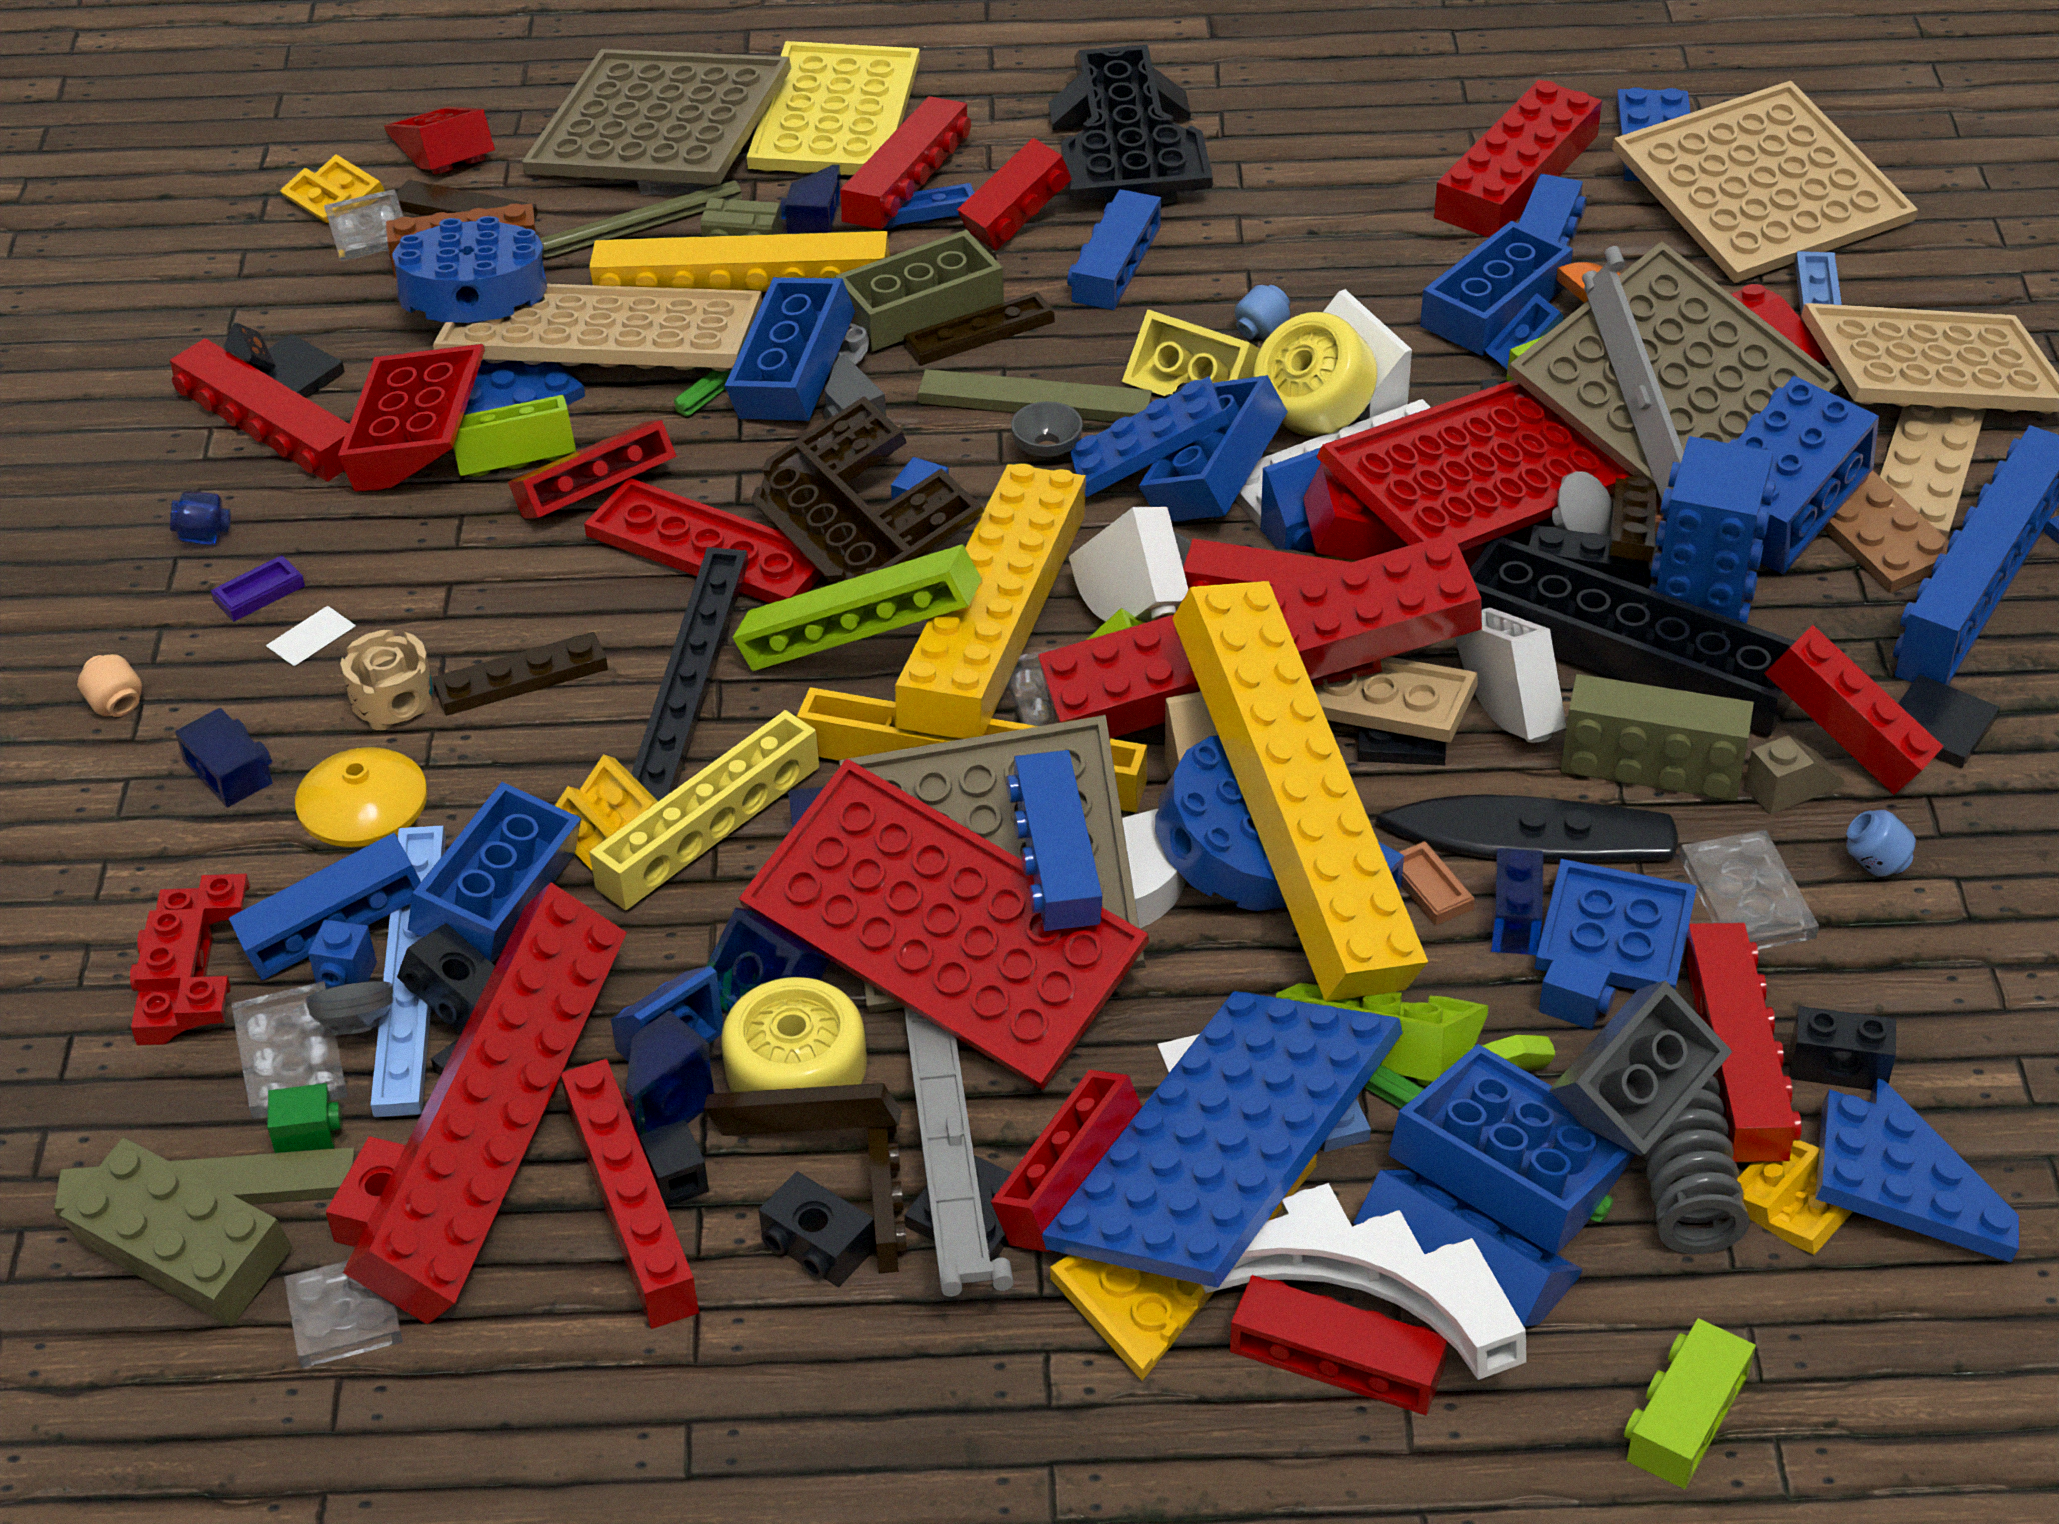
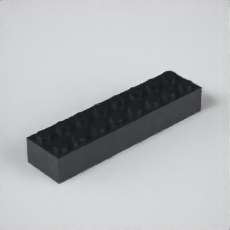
M1503 537L1491 540L1469 570L1481 596L1482 610L1490 607L1549 628L1554 657L1620 681L1754 702L1750 728L1770 736L1792 702V699L1764 673L1795 642L1794 640Z

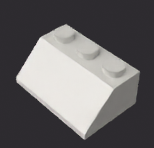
M1346 289L1339 291L1323 312L1336 315L1348 322L1368 343L1377 363L1376 388L1372 399L1359 418L1363 421L1407 405L1412 349Z

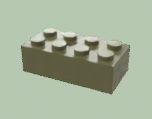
M967 230L835 275V278H843L855 309L851 323L865 328L871 351L886 348L891 344L904 340V335L1004 303L1003 267Z
M1576 674L1568 713L1561 772L1737 801L1754 702Z
M122 1137L59 1214L81 1245L230 1327L233 1326L293 1248L276 1218L125 1137Z

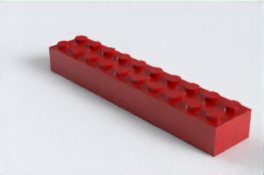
M1453 533L1271 586L1310 680L1482 629L1481 596ZM1174 615L1038 654L1044 685L1057 723L1106 715L1109 737L1111 739L1165 723L1166 698L1200 692L1201 690L1172 620Z
M552 882L524 907L342 1272L343 1274L427 1325L455 1304L561 1076L560 1073L569 1059L627 934L626 931Z

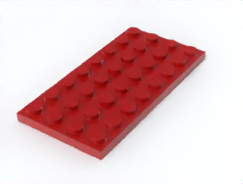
M1511 380L1323 444L1316 456L1334 477L1341 480L1357 496L1360 502L1367 505L1385 522V525L1391 531L1395 532L1409 546L1453 533L1461 552L1552 517L1553 509L1558 507V495L1562 478L1567 474L1575 471L1587 472L1602 483L1607 489L1608 494L1613 493L1616 478L1625 479L1632 476L1516 380Z
M846 758L738 898L742 907L1041 1090L1046 1087L1149 943L1148 933L1103 907L1101 909L1099 925L1044 931L1041 913H1033L1030 903L1029 887L1034 885L1033 875L1025 876L1021 859Z

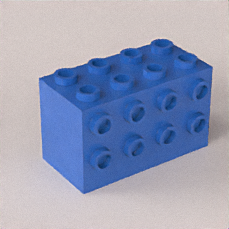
M1794 375L1783 388L1778 387L1773 392L1768 405L1760 414L1755 413L1750 418L1741 436L1737 440L1732 439L1729 442L1730 444L1774 452L1769 479L1775 480L1776 484L1771 506L1764 505L1769 507L1768 513H1770L1765 538L1758 537V539L1763 540L1762 545H1764L1760 563L1783 575L1874 469L1879 421L1878 415Z
M1692 436L1688 437L1681 463L1673 461L1668 487H1673V489L1665 488L1660 513H1663V519H1667V521L1660 520L1655 545L1658 546V551H1662V553L1656 552L1654 555L1650 577L1654 578L1653 582H1657V585L1650 584V590L1747 624L1751 603L1744 601H1753L1758 577L1756 576L1757 572L1752 571V569L1759 570L1764 545H1762L1763 540L1758 539V537L1765 538L1770 513H1768L1769 507L1764 505L1771 506L1776 484L1775 480L1769 479L1773 451Z

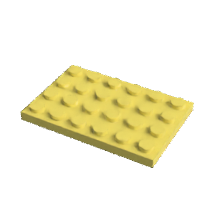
M785 41L781 56L789 57L792 69L758 122L747 154L748 169H759L765 172L775 170L793 171L800 174L809 172L827 173L834 176L854 175L902 125L920 61L919 48Z

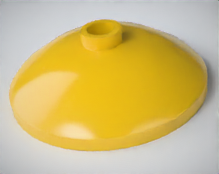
M377 747L354 748L328 757L307 773L296 791L295 809L301 826L317 840L341 847H361L371 845L392 833H395L397 836L399 828L410 827L425 807L428 790L421 768L406 755Z

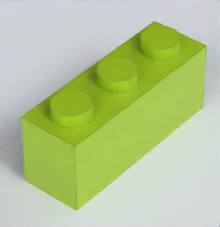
M564 395L463 415L453 445L460 476L469 475L472 477L483 476L493 469L502 467L511 469L522 468L531 461L545 458L555 461L568 456L569 453L577 452Z
M1697 1318L1688 1336L1679 1333L1668 1356V1361L1672 1363L1668 1371L1665 1373L1658 1370L1650 1383L1646 1394V1399L1650 1400L1644 1411L1636 1408L1628 1421L1624 1432V1437L1631 1440L1627 1462L1685 1490L1749 1376L1756 1345Z

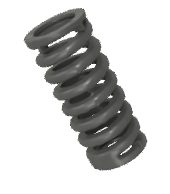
M1714 1074L1646 1154L1643 1155L1647 1164V1178L1651 1185L1650 1194L1655 1206L1654 1214L1658 1234L1661 1241L1668 1248L1680 1253L1707 1254L1723 1250L1742 1239L1748 1231L1750 1224L1749 1214L1743 1203L1744 1192L1741 1183L1737 1181L1739 1170L1736 1162L1733 1160L1734 1148L1732 1142L1728 1139L1729 1127L1726 1119L1723 1118L1725 1109L1722 1099L1719 1098L1720 1087ZM1730 1214L1732 1215L1730 1219L1724 1222L1723 1224H1721L1718 1221L1729 1216ZM1676 1221L1694 1224L1713 1222L1714 1227L1691 1228L1683 1226Z

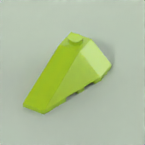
M1298 983L1276 993V998L1398 1017L1403 1033L1381 1064L1399 1075L1416 1078V1082L1422 1086H1429L1475 1046L1488 1016V1005L1430 995L1428 1003L1402 1002L1401 992L1325 1001L1319 985Z

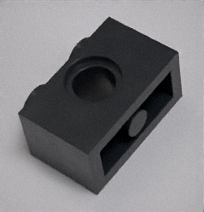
M444 923L407 948L397 978L410 992L416 994L432 1008L444 1022L450 1024L457 1032L462 1034L495 965L452 927Z
M1798 1006L1790 1041L1789 1076L1791 1080L1872 1090L1877 1079L1885 1080L1889 1084L1896 1057L1895 1018Z
M798 1171L758 1209L762 1240L770 1250L779 1255L786 1254L799 1262L805 1271L814 1278H824L838 1288L876 1249L874 1218Z

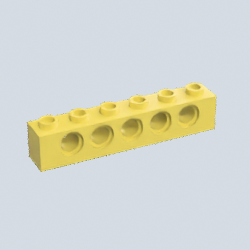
M784 710L589 851L595 888L625 911L818 769L819 756L816 730L787 710Z

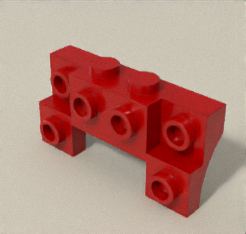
M247 873L201 875L199 888L160 889L156 910L148 912L145 929L138 932V964H132L130 969L131 989L133 992L138 991L131 1030L137 1046L163 1045L187 1029L207 1024L225 1023L224 1005L226 994L231 992V985L228 976L206 977L213 942L209 925L229 920V917L244 910L245 892L250 889Z

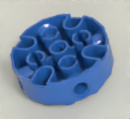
M485 216L477 219V221L462 222L457 218L441 220L439 226L400 238V243L392 254L397 279L396 291L401 307L408 312L424 311L426 319L438 322L473 323L513 315L515 306L522 304L532 306L542 299L547 289V280L542 261L543 245L534 230L501 223L497 217Z
M1219 735L1209 736L1186 750L1158 799V811L1155 815V833L1167 860L1191 886L1210 897L1215 892L1226 899L1237 901L1236 907L1253 911L1287 907Z

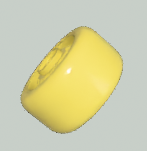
M1308 312L1285 321L1268 336L1256 357L1253 377L1268 375L1288 412L1281 423L1283 426L1300 435L1323 436L1348 426L1368 406L1376 388L1377 363L1368 343L1348 322L1330 313Z
M791 977L761 984L747 992L734 1004L723 1024L721 1048L725 1076L731 1092L862 1084L864 1080L867 1052L862 1017L851 999L844 992L829 983L811 978Z

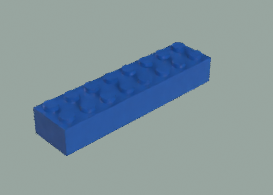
M2029 425L2021 439H2013L2007 452L2006 462L2000 460L1995 468L1991 481L1992 485L1984 484L1977 500V508L1970 506L1962 524L1963 530L1956 529L1947 547V555L1939 554L1932 570V578L1925 577L1916 595L1917 602H1909L1902 614L1900 626L1906 629L1905 633H1902L1898 638L1893 651V657L1898 659L1895 671L1896 677L1913 683L1918 675L1921 674L1945 685L1950 684L2044 531L2047 520L2052 518L2059 506L2058 434Z

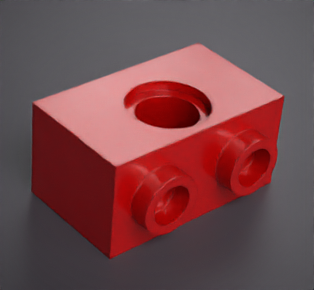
M371 1136L367 1138L326 1210L334 1242L353 1247L356 1246L406 1145Z

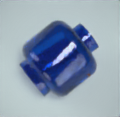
M185 491L181 494L179 500L172 501L170 531L176 532L181 542L215 545L220 539L221 532L229 533L231 509L223 508L222 498L218 494Z

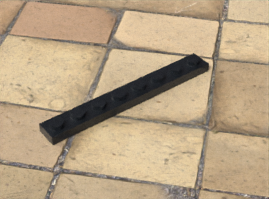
M707 547L631 773L658 801L677 787L749 564L747 550Z

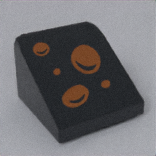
M234 323L223 346L225 350L264 369L274 370L276 364L260 333L242 324Z

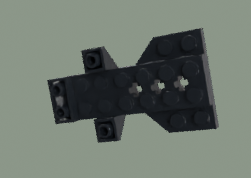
M1148 45L1078 50L1074 56L1077 78L1048 102L1052 130L1083 128L1075 137L1069 135L1061 142V155L1072 178L1067 183L1069 200L1103 198L1106 207L1108 202L1112 203L1119 189L1161 197V204L1176 203L1177 191L1212 189L1213 176L1203 132L1191 125L1186 129L1173 122L1191 119L1186 91L1152 67Z

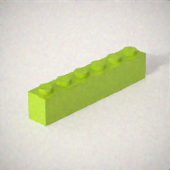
M961 544L749 610L732 638L751 670L755 671L969 606L982 578L965 547Z

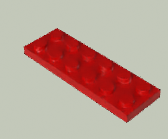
M628 478L584 523L585 534L590 538L698 576L707 547L747 550L749 564L740 592L769 603L807 593L822 576L779 530L632 478Z

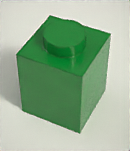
M327 1083L268 1090L267 1129L274 1152L335 1149V1131L343 1129V1116L340 1102H332Z

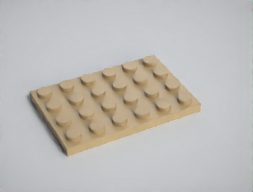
M1805 303L1801 318L1854 402L1865 405L1893 403L1903 407L1910 404L1930 405L1935 408L1952 406L1966 407L1971 410L1991 408L2002 409L2008 412L2030 410L2044 414L2059 412V375L2016 315Z

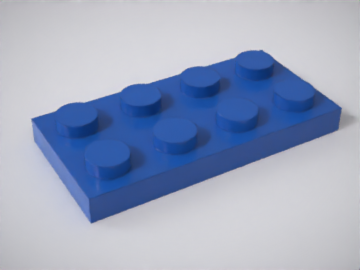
M1638 87L1617 90L1616 105L1620 136L1691 113L1688 91L1675 88L1644 90ZM1622 161L1624 181H1640Z
M1210 376L1202 380H1193L1187 383L1181 391L1166 399L1154 400L1145 410L1131 417L1118 419L1110 428L1097 435H1088L1082 438L1070 452L1076 474L1086 475L1085 495L1089 497L1229 424L1217 389Z

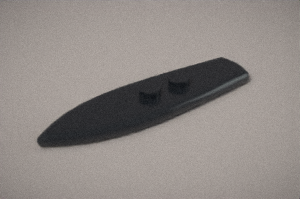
M1493 794L1456 795L1406 804L1380 813L1376 817V823L1380 827L1416 843L1425 841L1431 848L1485 859L1559 863L1561 859L1581 863L1670 861L1674 858L1678 846V832L1673 817L1670 814L1553 798Z

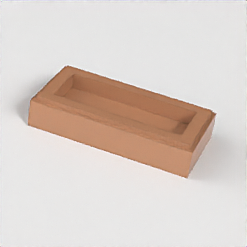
M1425 841L1399 852L1404 855L1402 887L1435 926L1474 910L1475 898Z

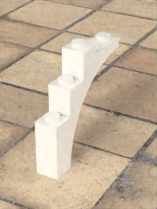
M1329 1183L1312 1189H1304L1292 1196L1283 1198V1216L1266 1221L1220 1287L1202 1285L1205 1293L1248 1283L1251 1275L1267 1280L1319 1281L1354 1288L1395 1303L1431 1325L1459 1352L1478 1380L1526 1363V1330L1473 1238L1456 1244L1444 1245L1436 1251L1424 1255L1400 1210L1384 1216L1372 1217L1364 1223L1352 1226Z

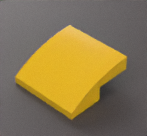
M337 154L316 173L304 168L280 190L284 197L325 223L337 221L367 206L385 191L379 180Z
M603 754L580 790L568 786L555 806L581 818L575 854L592 871L589 851L659 801L615 758Z
M1799 1140L1793 1141L1790 1161L1752 1162L1738 1177L1737 1181L1741 1183L1744 1192L1743 1203L1747 1208L1749 1219L1782 1240L1815 1255L1853 1211L1815 1199L1819 1147Z

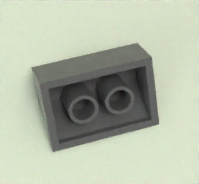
M1664 980L1638 989L1549 1091L1582 1126L1642 1156L1646 1154L1733 1051L1672 986Z

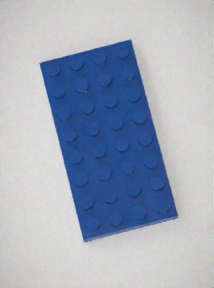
M1233 991L1042 1233L1046 1250L1219 1288L1402 1035L1400 1019L1372 1012H1361L1328 1005L1324 1006Z

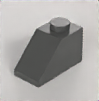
M846 355L838 357L825 388L826 407L823 409L825 421L863 396L886 416L885 394Z

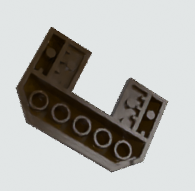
M865 396L766 459L762 470L765 476L761 487L755 488L752 496L754 505L829 582L849 580L923 557L975 523L984 513L982 505L942 468L874 512L846 482L856 478L883 458L890 456L895 450L905 445L907 441L903 432Z

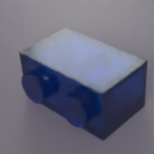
M221 707L175 731L185 764L227 808L273 783L268 765L272 764V759L267 748L260 741L255 743L250 738L244 724L238 718L232 720Z
M1497 847L1493 880L1491 952L1537 955L1543 918V851Z

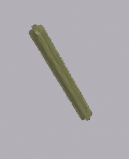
M730 181L540 238L544 249L542 256L544 259H549L592 246L595 240H612L705 211L709 198L724 199L726 201H729V199L741 200L742 191L736 181Z

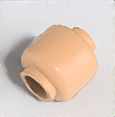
M116 654L98 655L89 659L83 666L77 683L81 694L94 712L101 716L113 717L124 716L135 709L139 703L143 687L140 678L126 659Z

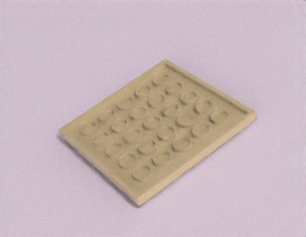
M1792 81L1616 137L1613 141L1612 150L1734 283L1794 263L1797 251L1826 252L1915 221L1918 209Z

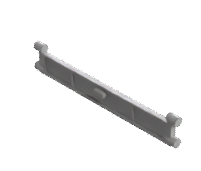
M1612 246L1604 252L1607 263L1598 273L1596 271H1588L1583 274L1582 280L1662 500L1665 488L1673 489V487H1668L1673 461L1681 463L1684 451L1617 271L1625 266L1623 256L1619 247Z
M904 1006L942 1293L953 1297L962 1291V1283L992 1280L994 1288L999 1291L1008 1290L1014 1283L1010 1261L1006 1258H997L990 1262L956 1037Z

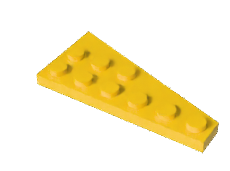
M1317 1154L1313 1156L1284 1198L1292 1196L1315 1169ZM1282 1201L1279 1203V1205L1274 1210V1212L1268 1220L1274 1219L1276 1215L1281 1211ZM1073 1255L1065 1257L1050 1267V1279L1141 1381L1144 1380L1215 1292L1205 1293L1202 1284Z

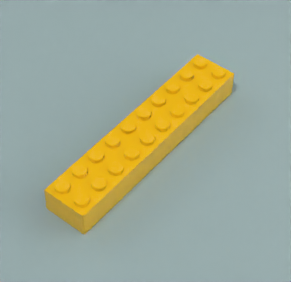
M1029 464L1007 465L965 547L982 580L968 607L929 618L895 684L896 728L958 739L984 736L1085 517L1086 475L1073 474L1064 469L1054 471L1039 469Z
M1269 581L1190 587L1172 620L1324 1000L1333 1001L1406 990L1428 963L1427 957Z

